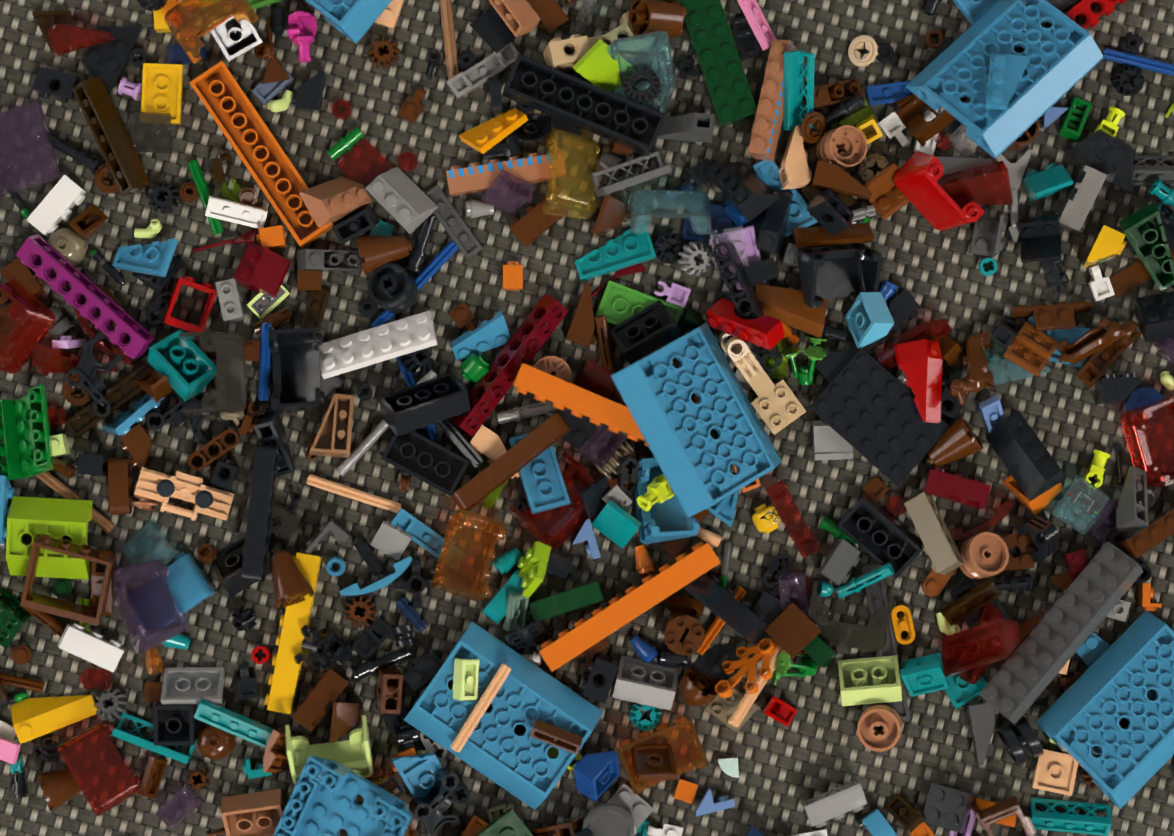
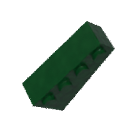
M1153 201L1119 221V224L1162 292L1174 285V263L1159 210Z

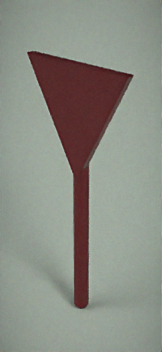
M258 229L251 230L234 239L194 248L192 251L198 252L228 243H254Z
M640 263L618 270L616 275L609 280L613 282L620 276L647 270ZM609 280L591 293V298L607 287Z

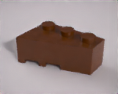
M332 667L329 670H323L318 677L320 682L316 686H311L306 693L308 697L304 702H299L294 709L296 711L295 714L291 717L310 732L315 730L333 706V702L340 697L350 683L347 678Z

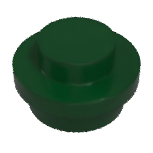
M59 578L53 583L52 590L57 597L65 598L72 593L73 586L68 579Z

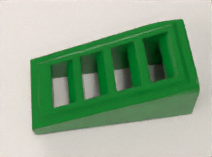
M1074 96L1058 135L1077 142L1093 103ZM1076 105L1078 107L1085 109V112L1074 108V106ZM1074 113L1076 115H1079L1082 117V119L1071 114ZM1069 120L1079 124V126L1069 123Z

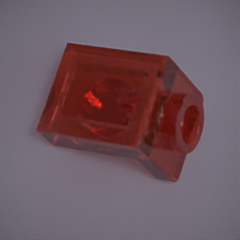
M84 669V673H81V685H83V689L108 690L111 687L112 672L107 669Z

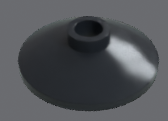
M526 115L528 121L512 132L513 136L521 141H538L550 133L551 123L547 118L540 115Z

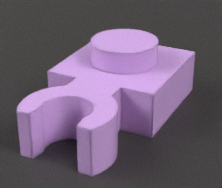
M658 281V285L663 286L664 290L663 292L655 291L654 294L658 297L668 296L666 302L685 308L691 289L672 283L671 288H669L665 282Z
M72 335L60 336L59 340H52V348L69 349L83 347L87 340L86 338H72Z

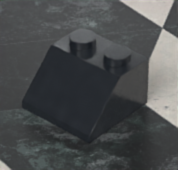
M157 702L153 705L154 746L195 745L197 719L193 717L197 710V704L162 705L161 702Z

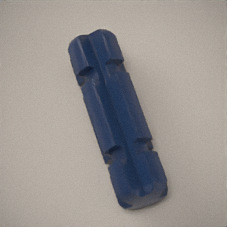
M405 597L397 601L396 606L403 610L402 613L412 624L416 625L415 628L418 632L425 630L428 624L424 619H420L421 616L413 609L412 605H408L409 602Z

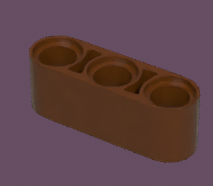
M234 430L222 432L189 456V467L197 471L206 469L240 444V434ZM230 433H233L236 437L233 444H228L226 441V437ZM213 445L219 447V453L215 456H212L210 453V448ZM197 456H201L203 459V464L200 467L194 465V459Z
M129 457L108 458L110 515L132 513L131 465Z

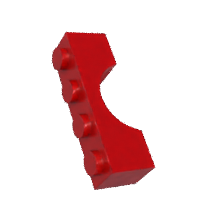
M721 298L706 310L708 322L712 328L768 350L785 337L781 320L768 315L757 319L740 318L734 302Z

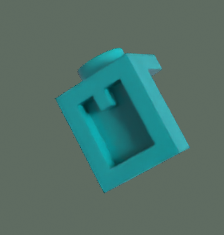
M252 757L245 759L246 763H243V771L245 775H248V779L274 774L263 771V764L256 765V769H253Z

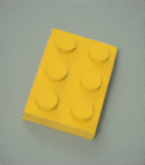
M143 63L141 123L181 125L183 65Z

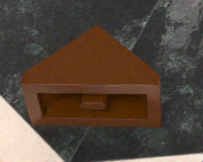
M92 205L71 220L69 225L83 238L89 240L107 221L108 217L95 205Z
M939 331L931 340L939 341L942 361L955 372L963 364V356H966V354L957 342L942 331Z
M154 370L149 371L136 381L156 403L172 391L168 377Z

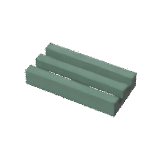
M516 592V595L513 593L509 594L504 629L507 632L515 631L525 626L529 598L522 596L520 592Z

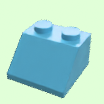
M860 292L844 317L857 348H863L886 336L894 325L893 317L881 292Z

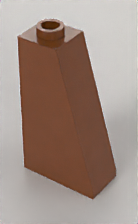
M762 284L756 285L754 292L764 315L781 320L783 324L816 337H822L827 299H824L823 304L819 305L818 308H810L804 303L801 290Z

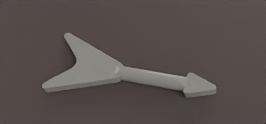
M1028 149L1016 163H1010L1002 154L996 158L1006 186L1010 191L1011 226L1008 228L1013 243L1017 242L1020 234L1018 226V189L1032 153L1031 149Z

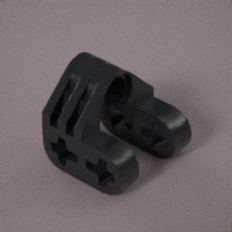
M1044 511L1015 527L1019 537L1027 533L1031 534V538L1038 548L1030 553L1034 563L1047 558V556L1063 547L1059 539L1058 529L1055 525L1048 522L1049 519Z

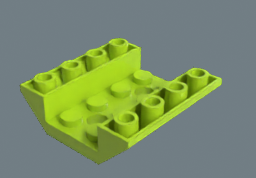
M13 496L7 517L6 561L10 575L26 576L32 544L38 534L50 535L52 538L62 540L63 536H69L74 544L88 545V522L92 520L93 500ZM25 533L32 537L30 544H25L22 540ZM41 548L36 577L90 580L91 561Z

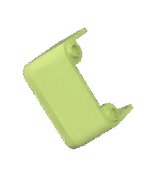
M366 715L362 716L363 728H356L351 731L349 740L334 743L310 745L306 737H292L290 726L285 725L286 749L293 783L297 784L310 755L337 761L365 779L372 776L373 764Z

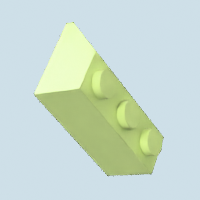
M898 655L838 660L842 706L902 701Z

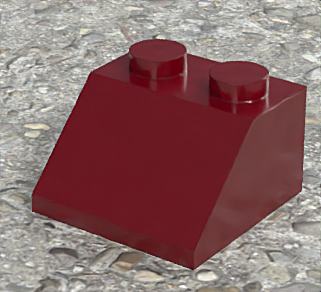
M249 243L233 278L243 288L276 297L291 261L266 247Z

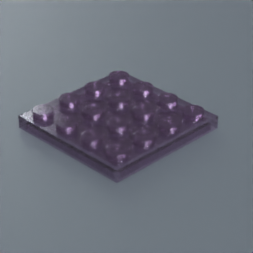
M35 102L0 113V197L61 178L41 103Z

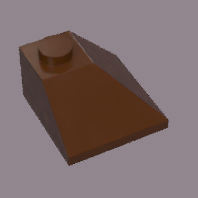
M605 195L592 237L597 238L620 227L622 222H627L630 213L627 210L628 205Z
M342 700L333 702L330 743L336 742L359 723V719H362L364 714V707H360L361 702Z

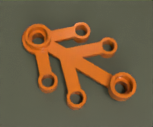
M763 638L757 646L739 647L736 650V655L740 660H726L722 664V669L726 674L733 673L735 669H741L729 681H719L715 686L716 693L721 698H729L733 693V687L748 674L745 689L749 694H755L759 689L756 684L757 664L762 660V668L759 670V675L762 679L769 680L773 675L770 669L771 655L776 652L777 643L773 639ZM750 654H755L752 658L747 659Z

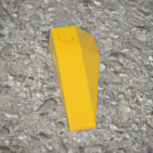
M93 695L28 698L10 705L13 727L20 744L94 716L98 708L94 707L95 700Z

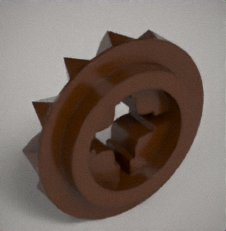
M812 111V113H806V117L801 119L803 123L799 126L801 129L799 135L803 137V141L815 143L824 135L826 121L819 112ZM810 124H812L815 131L811 130V128L809 127Z
M104 163L96 170L95 183L102 192L115 194L119 191L115 180H113L112 184L109 181L103 180L109 177L110 170L107 163Z
M72 375L71 377H69V381L73 380L74 382H76L79 378V375ZM66 382L64 383L63 394L69 403L82 406L91 401L92 398L84 389L82 390L83 395L79 393L74 394L77 390L76 387H71Z

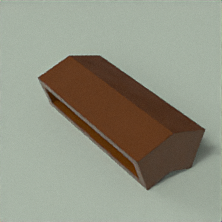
M538 718L535 719L530 733V737L574 754L578 753L583 740V736Z

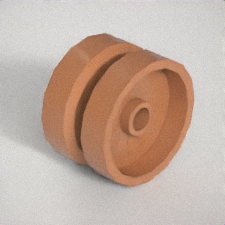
M979 533L963 541L958 548L965 563L960 566V569L969 578L975 580L994 576L1003 571L1008 564V547L1004 540L995 533Z
M877 703L870 705L862 712L858 721L857 734L859 740L866 748L872 751L883 752L890 750L897 744L901 736L902 719L897 710L888 704Z

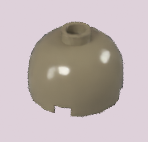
M60 228L49 236L47 243L73 266L80 264L85 258L87 243L74 229Z

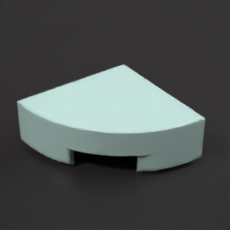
M738 757L718 759L719 766L724 773L731 777L739 778Z

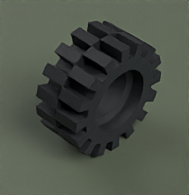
M641 66V70H638L637 67L634 68V73L630 70L628 72L630 76L626 75V81L623 82L624 90L629 100L631 99V101L639 104L643 102L644 106L648 105L647 101L653 103L652 98L657 100L659 97L657 93H661L660 88L662 87L656 72L649 67L645 69L644 66ZM646 80L650 83L649 87L644 91L639 92L635 89V86L640 81Z

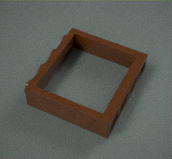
M38 534L32 544L20 606L99 626L104 615L116 554H112L108 550L93 549L88 545L74 544L65 539H55L50 535ZM41 548L106 565L97 609L33 592Z

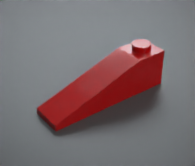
M922 339L895 345L894 351L897 365L900 370L904 371L907 377L905 383L907 387L912 388L915 395L913 400L923 422L940 423L942 355L939 341Z

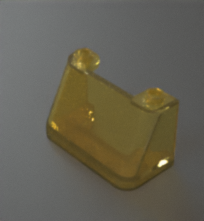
M552 129L546 139V148H548L549 154L548 190L546 191L548 204H543V214L590 219L597 210V201H594L595 189L590 174L596 171V157L599 155V145H596L595 140L561 129Z

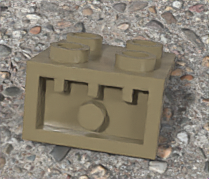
M734 672L729 676L727 681H729L735 675ZM743 679L733 687V693L729 698H721L718 695L706 707L707 711L735 732H738L756 712L765 697L762 693H759L739 727L736 728L729 724V718L747 692L745 689L747 682Z

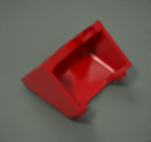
M916 151L895 173L893 178L895 186L931 226L937 230L944 231L975 222L985 213L977 203H966L962 199L954 202L937 181L943 175L944 168L941 162L933 155Z

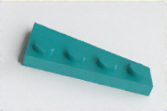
M645 220L638 223L634 228L623 232L622 235L614 240L608 241L599 249H595L576 260L575 265L581 282L656 259Z

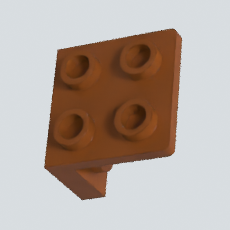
M895 163L885 167L881 173L874 178H870L863 185L872 192V197L868 201L870 205L875 207L877 214L883 220H886L910 202L893 182L894 175L899 170Z

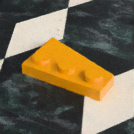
M513 108L460 134L459 137L461 141L484 154L527 122L528 118L525 113Z

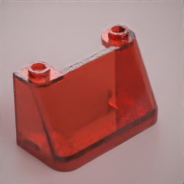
M1174 396L1122 412L1120 418L1134 467L1147 472V487L1168 486L1174 483Z
M103 722L94 725L57 747L97 816L102 815L137 794L142 782L138 775L134 776L128 769L111 740L110 735L113 732L108 723L104 724Z

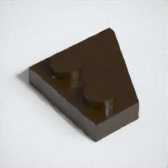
M32 11V15L36 19L50 50L72 51V12Z

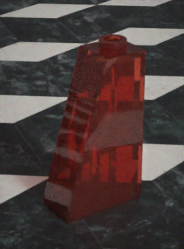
M1003 161L943 175L937 181L956 204H966L968 202L989 205L1013 204L1008 169Z

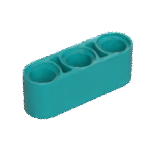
M520 568L516 570L482 611L497 625L506 615L509 594L513 593L516 595V592L522 594L523 587H521L523 578L518 576Z

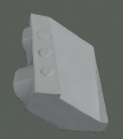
M823 420L813 421L812 441L815 460L853 459V447Z

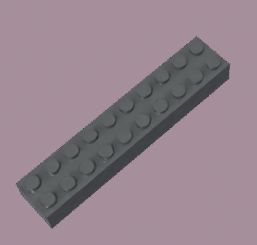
M1107 541L979 693L981 698L1015 725L1142 574L1143 570L1139 563Z

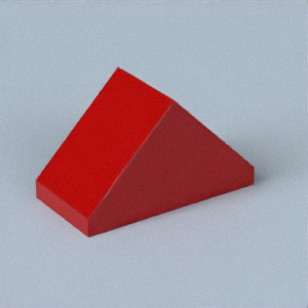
M771 694L761 711L788 727L798 710Z

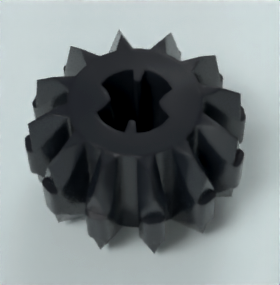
M163 180L162 186L159 182H155L156 189L149 187L153 194H147V198L152 199L148 202V205L154 206L153 210L155 212L160 209L161 214H165L167 208L172 213V205L178 208L179 205L175 200L179 201L181 197L176 195L179 193V189H173L174 183L171 182L167 186V181ZM162 193H165L167 195L166 201H163L161 199Z
M428 348L402 355L399 358L403 361L401 366L406 368L405 373L411 372L412 377L416 375L419 377L423 376L432 368L431 365L434 360L430 357L433 353H429L427 351Z

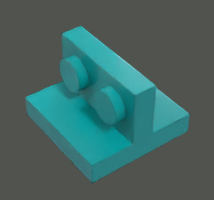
M941 653L902 661L903 669H900V673L911 697L949 688Z

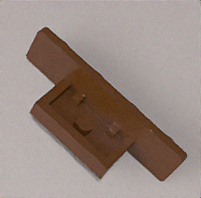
M1080 300L1071 304L1058 302L1055 305L1041 303L1033 307L1019 305L1013 308L1011 318L1033 316L1035 331L1074 329L1076 326L1074 314L1089 313L1092 309V302Z

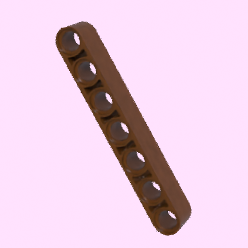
M559 413L554 414L457 490L451 498L462 513H466L570 431V427Z

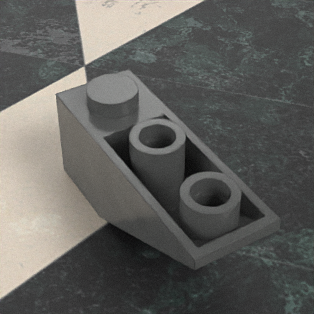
M689 113L664 118L656 139L712 143L714 114Z
M304 249L297 251V271H361V257L359 251Z

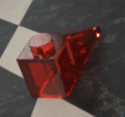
M63 23L52 25L51 29L47 30L53 53L56 56L114 40L110 32L67 24L63 25Z

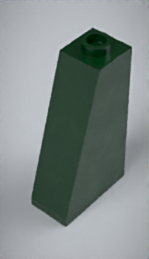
M594 581L531 602L527 611L530 620H544L603 601L598 581Z

